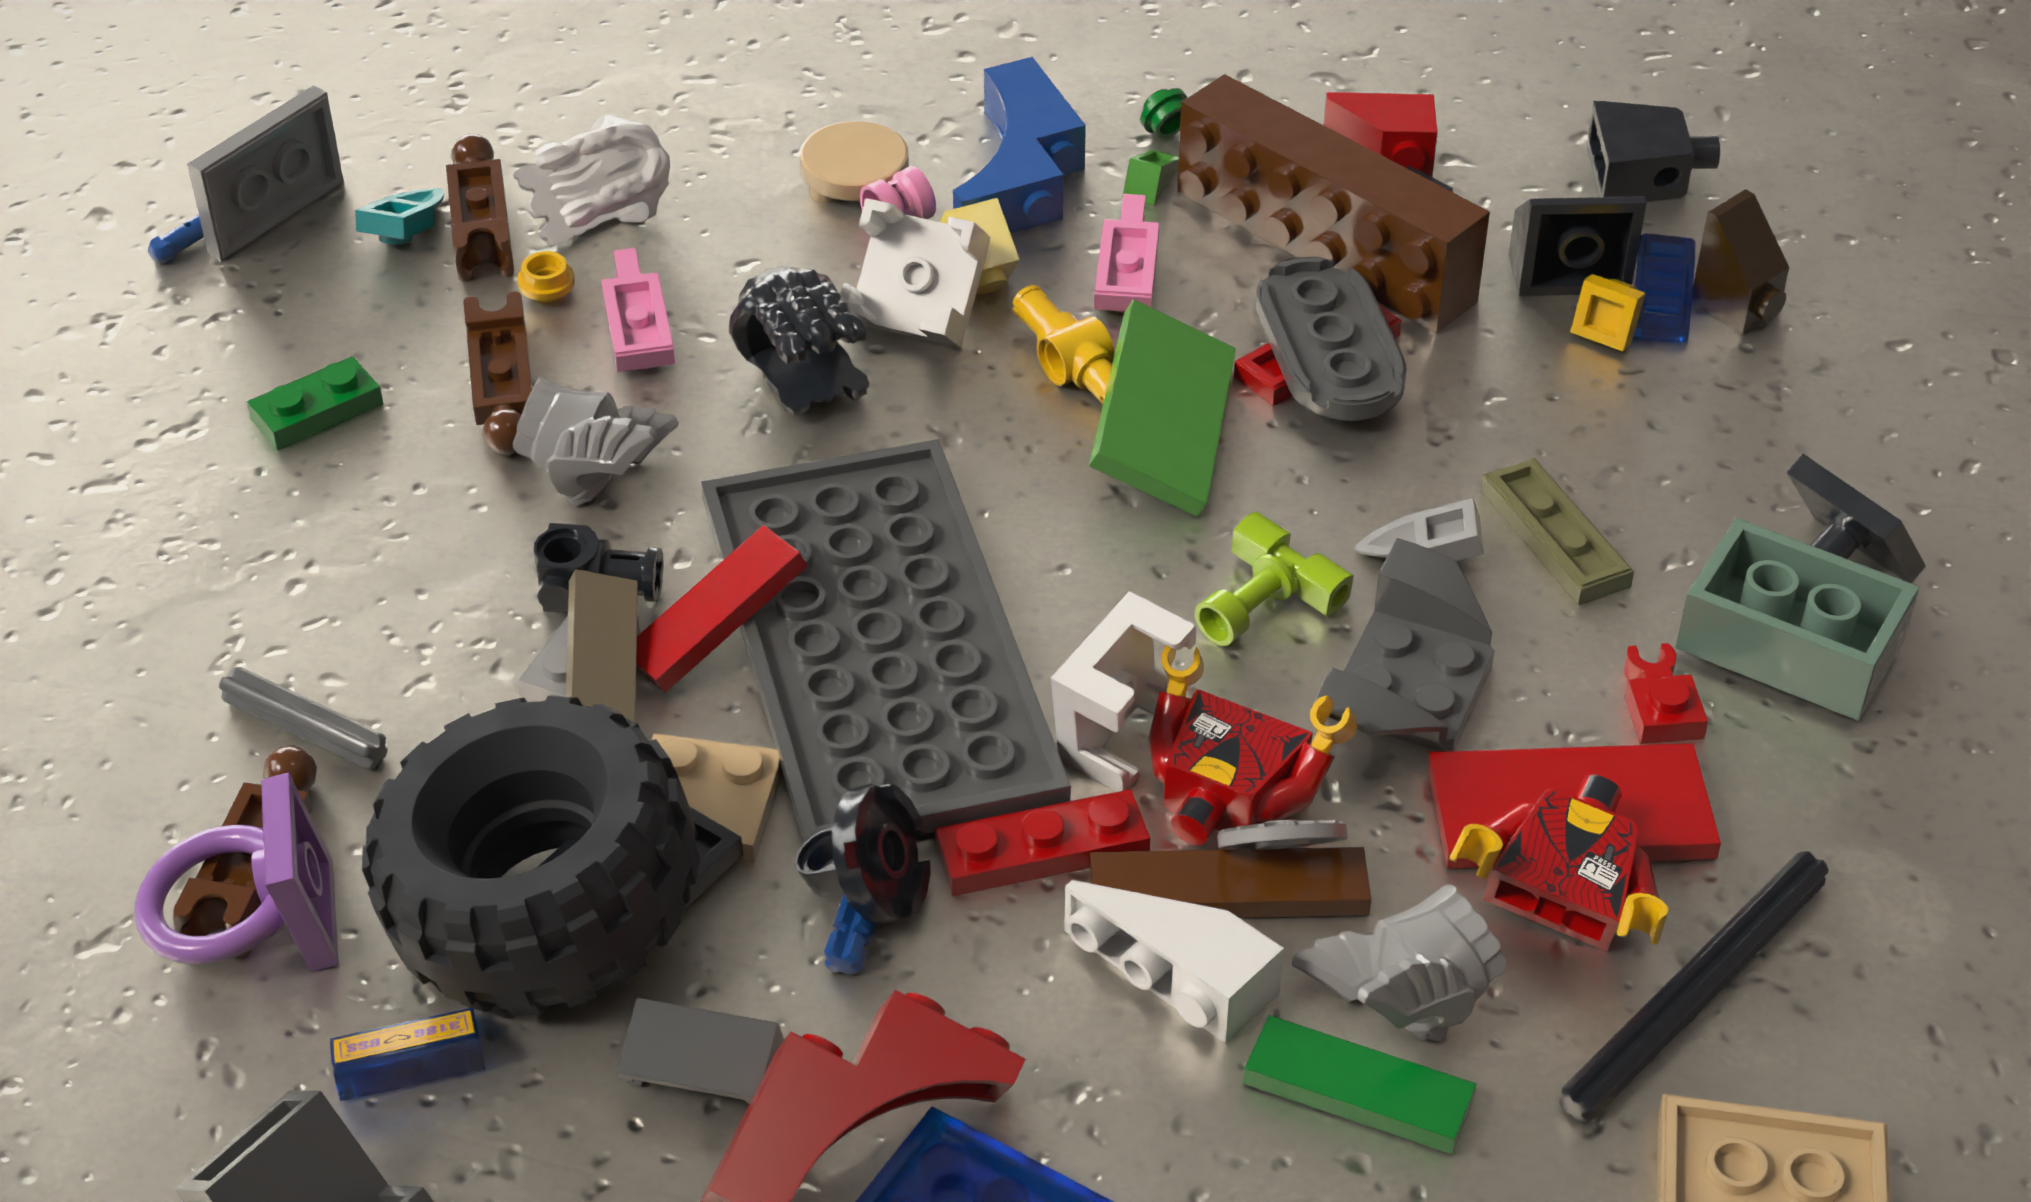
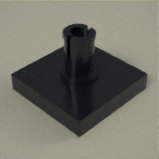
M1803 453L1788 469L1787 475L1812 516L1825 526L1812 541L1811 546L1848 559L1858 549L1901 580L1912 583L1924 570L1926 565L1902 521Z

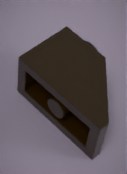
M1749 190L1741 191L1707 212L1690 299L1692 304L1741 335L1764 321L1769 322L1780 313L1786 302L1784 290L1789 272V265L1755 194Z

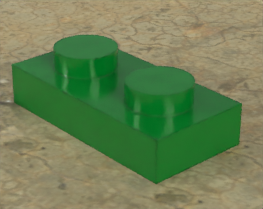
M351 356L342 361L329 364L321 370L288 384L275 387L271 391L246 402L250 419L278 451L383 405V398L378 383Z

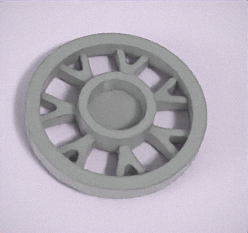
M1277 820L1263 824L1222 829L1217 834L1218 849L1222 850L1286 849L1348 839L1347 825L1344 821Z

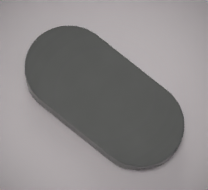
M1297 257L1276 264L1269 269V276L1264 280L1261 278L1257 285L1256 313L1292 396L1311 412L1336 420H1365L1377 417L1391 410L1400 401L1404 393L1407 374L1406 362L1374 293L1364 276L1349 266L1347 267V272L1334 268L1335 261L1323 257Z

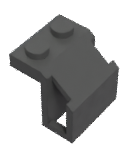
M288 1091L174 1189L183 1202H434L424 1187L388 1185L321 1091Z

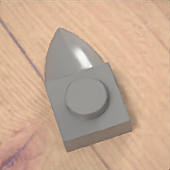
M1474 498L1401 517L1376 529L1355 545L1356 552L1379 558H1387L1396 538L1436 551L1455 560L1457 563L1484 554L1480 515Z

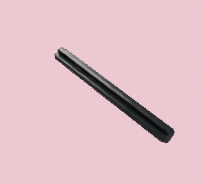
M1810 851L1797 853L1562 1087V1097L1559 1100V1104L1563 1111L1572 1114L1578 1122L1586 1123L1592 1121L1825 885V876L1829 871L1825 861L1816 859Z

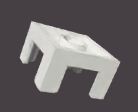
M866 198L859 227L871 237L857 289L850 284L844 283L840 292L843 302L848 303L851 312L856 314L866 326L962 348L991 237L975 222L948 217V224L906 215L893 204Z
M1130 591L1051 677L1057 749L1061 761L1115 792L1128 790L1139 778V769L1102 749V746L1115 732H1118L1124 726L1125 720L1137 707L1154 716L1159 691L1166 692L1169 678L1165 671L1155 666L1153 638L1178 650H1181L1183 646L1191 649L1196 644L1195 624ZM1188 686L1186 697L1192 698L1197 690L1195 686Z

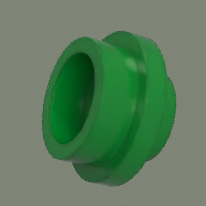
M1179 88L1160 89L1154 92L1144 103L1140 116L1141 125L1147 132L1155 133L1159 138H1168L1180 132L1181 102L1187 99L1188 96Z

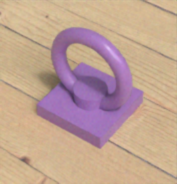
M289 772L261 779L263 828L249 825H226L199 832L173 846L148 871L137 893L134 914L141 938L155 953L170 961L184 964L217 963L237 957L258 946L285 922L311 972L339 965L333 860ZM234 852L252 854L253 877L262 904L248 918L225 931L205 936L181 934L167 924L163 912L165 899L172 886L185 872L198 863L221 854Z

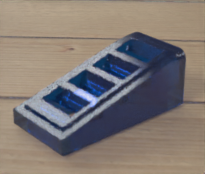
M1650 233L1641 234L1633 286H1636L1637 290L1645 292V297L1634 332V338L1688 343L1696 242L1694 239ZM1644 311L1677 314V317L1644 313Z

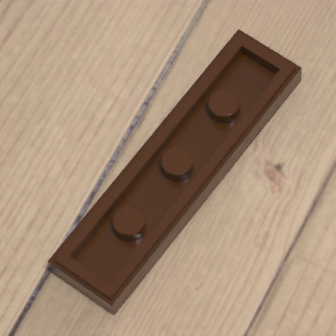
M1364 847L1090 852L1091 884L1227 910L1238 918L1370 915L1371 893Z

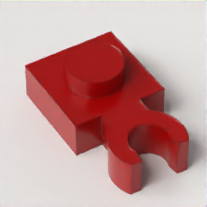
M1661 643L1656 663L1643 660L1639 656V650L1636 645L1628 646L1624 664L1627 685L1624 698L1640 744L1701 740L1705 738L1708 719L1692 674L1673 676L1677 655L1669 643Z

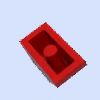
M1326 92L1324 126L1405 168L1411 166L1433 177L1438 134L1434 94Z

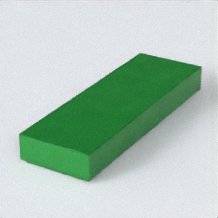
M1271 1015L1268 1016L1244 1067L1243 1084L1449 1154H1453L1472 1106L1477 1083Z

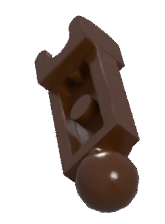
M469 133L460 136L454 142L451 150V159L454 164L446 165L452 241L458 278L463 282L470 281L473 278L475 266L485 262L496 264L502 276H512L515 271L501 159H494L492 145L482 135Z
M517 291L509 292L506 296V305L496 311L483 310L479 306L477 297L468 296L464 299L463 304L476 425L484 424L482 436L490 450L499 455L510 456L517 453L513 449V441L524 406L532 391L522 295Z
M298 746L279 747L265 760L263 777L265 779L289 772L310 814L312 807L307 791L315 783L317 772L315 760L306 749ZM243 782L222 826L249 825L263 828L262 790L260 784ZM234 852L204 860L196 878L188 879L174 907L173 923L176 932L188 936H205L218 929L234 927L258 909L262 903L254 882L252 854ZM251 950L235 958L243 959L250 954Z

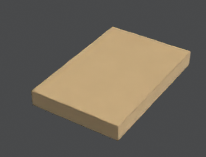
M1662 1094L1658 1111L1657 1202H1891L1887 1123Z

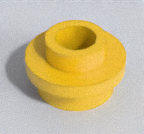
M541 251L531 254L524 259L517 276L519 291L524 296L547 303L556 301L569 293L574 287L575 278L573 269L567 264L566 259L561 254L552 251Z

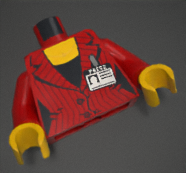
M1166 645L1161 653V663L1169 678L1166 692L1159 691L1149 733V745L1154 776L1164 784L1163 805L1168 811L1175 813L1171 821V827L1175 835L1188 844L1202 845L1208 840L1214 829L1221 831L1222 829L1237 828L1238 826L1283 820L1307 809L1312 804L1335 758L1330 753L1333 745L1350 740L1356 732V717L1350 707L1346 708L1338 724L1327 727L1325 722L1332 713L1334 702L1329 696L1318 698L1310 711V720L1317 730L1312 741L1313 732L1205 691L1197 689L1192 698L1186 697L1188 686L1195 684L1204 672L1203 659L1199 649L1196 647L1192 665L1183 671L1175 670L1172 668V663L1175 659L1176 649Z
M1588 775L1583 778L1576 796L1555 788L1546 789L1536 804L1519 803L1483 826L1469 824L1464 827L1449 859L1455 863L1459 858L1475 862L1479 866L1476 875L1482 879L1487 878L1494 864L1483 897L1484 901L1606 952L1616 929L1617 935L1623 937L1627 936L1630 929L1643 931L1651 937V944H1659L1669 911L1668 906L1659 899L1649 855L1636 846L1639 826L1634 820L1614 813L1622 793L1619 786L1610 779L1599 775Z

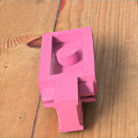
M1123 194L1121 219L1103 220L1094 294L1095 310L1125 312L1133 299L1152 308L1159 242V223L1145 222L1144 208L1146 195Z
M636 248L614 250L616 278L603 279L601 282L617 372L675 364L673 342L658 272L641 274Z

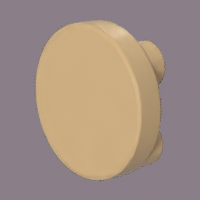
M865 121L840 122L815 131L804 141L800 150L801 175L809 186V196L818 203H831L836 200L860 201L862 187L878 180L892 181L895 173L909 168V153L905 140L897 132L886 126Z

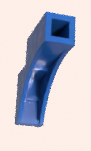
M1033 57L984 69V113L1000 135L1002 142L991 161L979 173L953 189V209L998 198L1010 233L1063 219L1064 175L1085 169V123Z

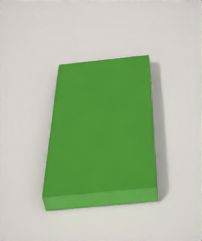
M1133 299L1124 312L1089 466L1185 512L1198 516L1208 501L1236 348Z

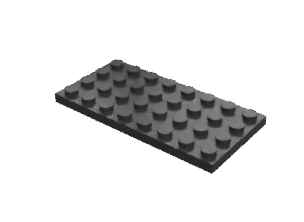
M939 439L701 481L703 502L721 562L764 525L799 551L808 565L740 626L774 745L779 752L781 769L803 844L819 831L832 828L836 808L846 792L867 784L877 786L886 784L897 785L912 800L923 821L926 833L934 832L935 828L1071 801L1070 782Z

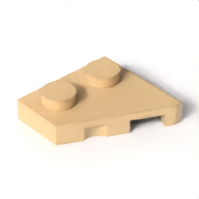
M654 733L652 740L657 739L669 756L678 774L689 806L741 836L743 855L739 859L744 862L755 863L783 774L778 749Z

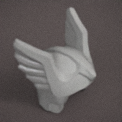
M539 377L526 401L518 422L513 449L518 454L530 458L536 466L546 471L557 492L566 495L568 500L577 507L596 498L604 490L613 474L623 475L630 464H640L669 433L677 428L679 422L674 415L657 413L655 408L624 406L617 409L615 400L609 392L566 388Z
M1445 885L1422 903L1407 911L1379 920L1374 928V933L1359 934L1343 931L1337 936L1317 939L1315 947L1296 952L1292 959V966L1322 983L1345 1001L1360 1000L1363 1004L1387 1018L1398 1029L1404 1027L1421 1040L1441 1042L1447 1034L1448 1027L1463 1023L1471 1015L1476 1000L1486 991L1489 983L1506 969L1507 960L1501 951L1499 940L1489 930L1484 918L1478 914L1472 904L1456 887Z

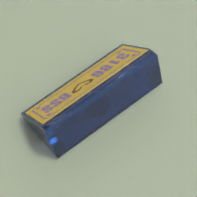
M473 1008L330 1038L332 1070L340 1102L486 1069Z

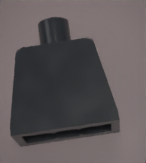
M1593 101L1586 145L1599 197L1645 196L1646 202L1678 199L1687 194L1692 169L1718 168L1720 161V141L1718 136H1690L1683 111L1676 107Z

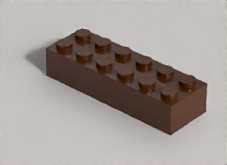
M1226 74L1181 102L1177 192L1295 257L1315 256L1335 261L1334 268L1342 269L1347 272L1348 266L1353 268L1367 280L1377 302L1436 334L1478 303L1490 211Z

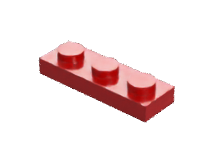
M1131 789L935 828L936 849L952 897L1089 869L1090 852L1150 851L1151 842L1147 827Z

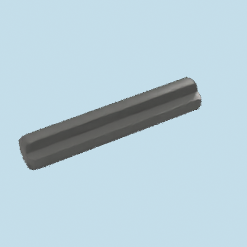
M234 667L226 677H222L219 683V688L222 690L221 698L224 702L366 770L375 769L379 761L385 759L388 747L385 745L386 737L384 734L247 669Z

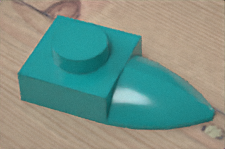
M442 188L410 190L384 197L355 210L356 231L379 235V241L386 244L411 242L413 235L434 226V211L444 199V192Z

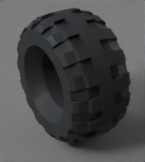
M554 695L547 696L546 701L527 702L525 697L495 703V709L473 717L468 713L444 726L445 732L428 744L422 741L400 762L402 771L396 779H388L384 782L373 803L374 814L369 825L366 827V845L363 846L362 871L369 887L368 895L385 933L404 965L423 985L430 982L437 990L444 994L445 998L485 1013L492 1011L495 1005L499 1006L500 1009H508L512 1016L542 1014L545 1006L567 1002L569 1008L597 998L595 993L597 990L617 979L621 983L626 982L647 966L645 956L656 945L659 947L667 945L681 924L680 916L685 910V905L691 900L693 884H696L700 857L695 838L698 837L695 821L678 774L669 756L657 739L648 741L637 723L603 704H594L592 707L583 706L578 697ZM567 840L578 841L566 852L540 867L501 878L515 865L535 854L559 848Z

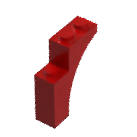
M897 990L893 991L878 1010L853 1063L843 1059V1052L831 1041L814 1034H804L801 1037L791 1031L775 1052L700 1202H791L806 1174L818 1158L847 1133L875 1117L919 1102L942 1099H971L996 1103L1015 1084L1026 1059L1010 1051L1009 1043L997 1033L981 1027L969 1029L944 1016V1008L933 999L912 992L905 995Z

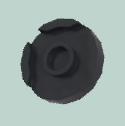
M867 784L846 792L836 808L832 828L819 831L810 837L800 847L794 861L796 870L814 894L820 897L845 894L851 907L866 921L879 924L894 922L899 918L911 917L918 913L927 897L931 875L930 860L918 861V848L915 836L926 834L923 821L912 800L897 785L893 784L881 786ZM833 859L832 863L822 868L828 861Z

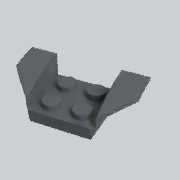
M1396 538L1378 574L1374 612L1345 670L1342 671L1331 667L1313 704L1318 698L1329 696L1334 702L1329 718L1340 722L1347 707H1350L1356 717L1357 729L1370 736L1387 735L1439 752L1455 751L1491 672L1494 658V649L1490 645L1492 630L1457 562L1421 545Z

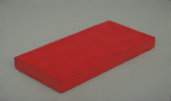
M1694 743L1429 752L1427 769L1446 869L1479 868L1475 862L1469 859L1459 858L1456 863L1449 859L1465 826L1469 824L1483 826L1519 803L1536 804L1546 789L1555 788L1576 796L1583 778L1588 775L1606 777L1619 786L1622 795L1614 813L1634 820L1639 826L1636 846L1649 855L1650 861L1707 860L1718 858L1721 841Z

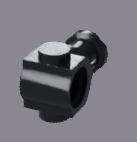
M549 523L548 530L539 535L534 542V557L539 584L537 599L543 606L544 612L568 613L569 580L575 569L636 580L637 596H644L645 601H659L664 570L662 548L649 547L647 552L611 550L610 542L598 539L596 533L589 526Z

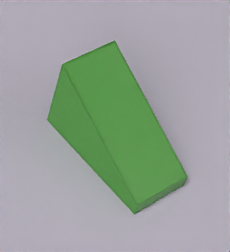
M1151 149L1131 157L1123 194L1146 195L1145 204L1154 206L1178 170L1179 156Z

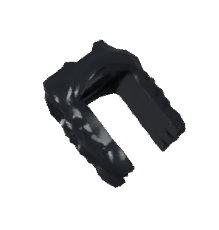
M777 267L767 269L758 276L748 279L739 294L738 305L729 318V334L745 360L762 371L763 378L767 380L770 390L775 391L779 396L785 412L797 417L800 413H806L811 403L823 402L829 404L833 398H843L844 394L853 401H856L867 394V389L870 386L867 375L852 364L848 353L837 341L842 340L852 344L857 341H864L867 338L866 327L862 320L851 312L848 303L843 302L841 294L837 292L828 275L817 273L811 268Z

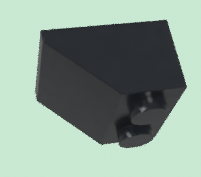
M1645 196L1534 198L1527 200L1516 208L1509 247V258L1518 296L1580 295L1584 280L1591 274L1608 280L1616 279L1632 285L1647 204Z

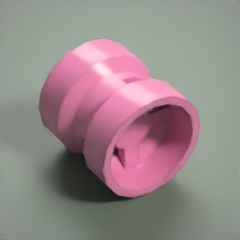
M913 166L895 173L892 181L878 180L861 188L860 204L862 210L865 199L868 198L893 204L904 214L923 219L933 217L936 212V200L930 182L922 171Z

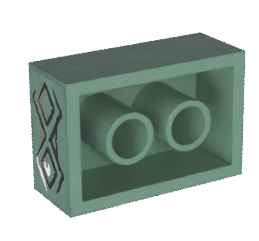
M1735 518L1687 592L1675 648L1859 721L1905 641L1920 586Z

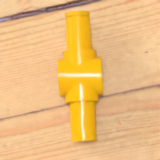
M1029 285L1020 290L1013 300L1015 307L1012 309L1014 314L1037 335V355L1046 376L1058 386L1073 381L1081 390H1089L1103 404L1114 359V346L1106 327L1096 317L1089 316L1078 321L1070 312H1061L1038 285Z

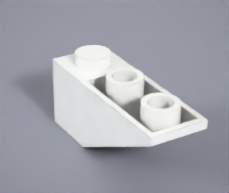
M1071 880L1065 886L1064 931L1070 935L1080 948L1087 952L1097 953L1120 969L1133 985L1143 990H1150L1177 1009L1181 1017L1190 1025L1206 1029L1224 1043H1227L1280 993L1284 948L1227 910Z

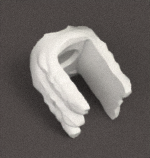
M607 114L599 117L589 132L576 135L563 143L552 142L545 144L536 151L534 159L537 163L524 165L513 173L514 179L518 180L519 188L533 192L534 195L528 203V213L534 219H546L547 223L538 233L541 239L547 243L548 247L567 242L573 236H579L585 231L592 230L599 224H606L612 219L619 222H641L655 216L659 199L669 185L670 155L661 146L658 136L649 125Z

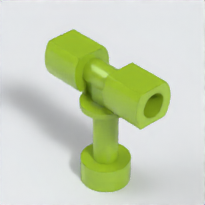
M1252 512L1234 528L1231 552L1252 566L1254 577L1233 594L1222 589L1214 591L1196 606L1195 620L1201 632L1211 642L1219 646H1228L1249 629L1250 619L1248 613L1269 597L1278 601H1284L1294 594L1325 616L1334 614L1350 598L1354 575L1321 553H1315L1309 558H1305L1289 547L1291 533L1261 513Z

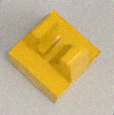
M1591 274L1583 282L1570 333L1620 351L1626 350L1632 343L1645 292L1637 290V287L1616 279L1608 280Z

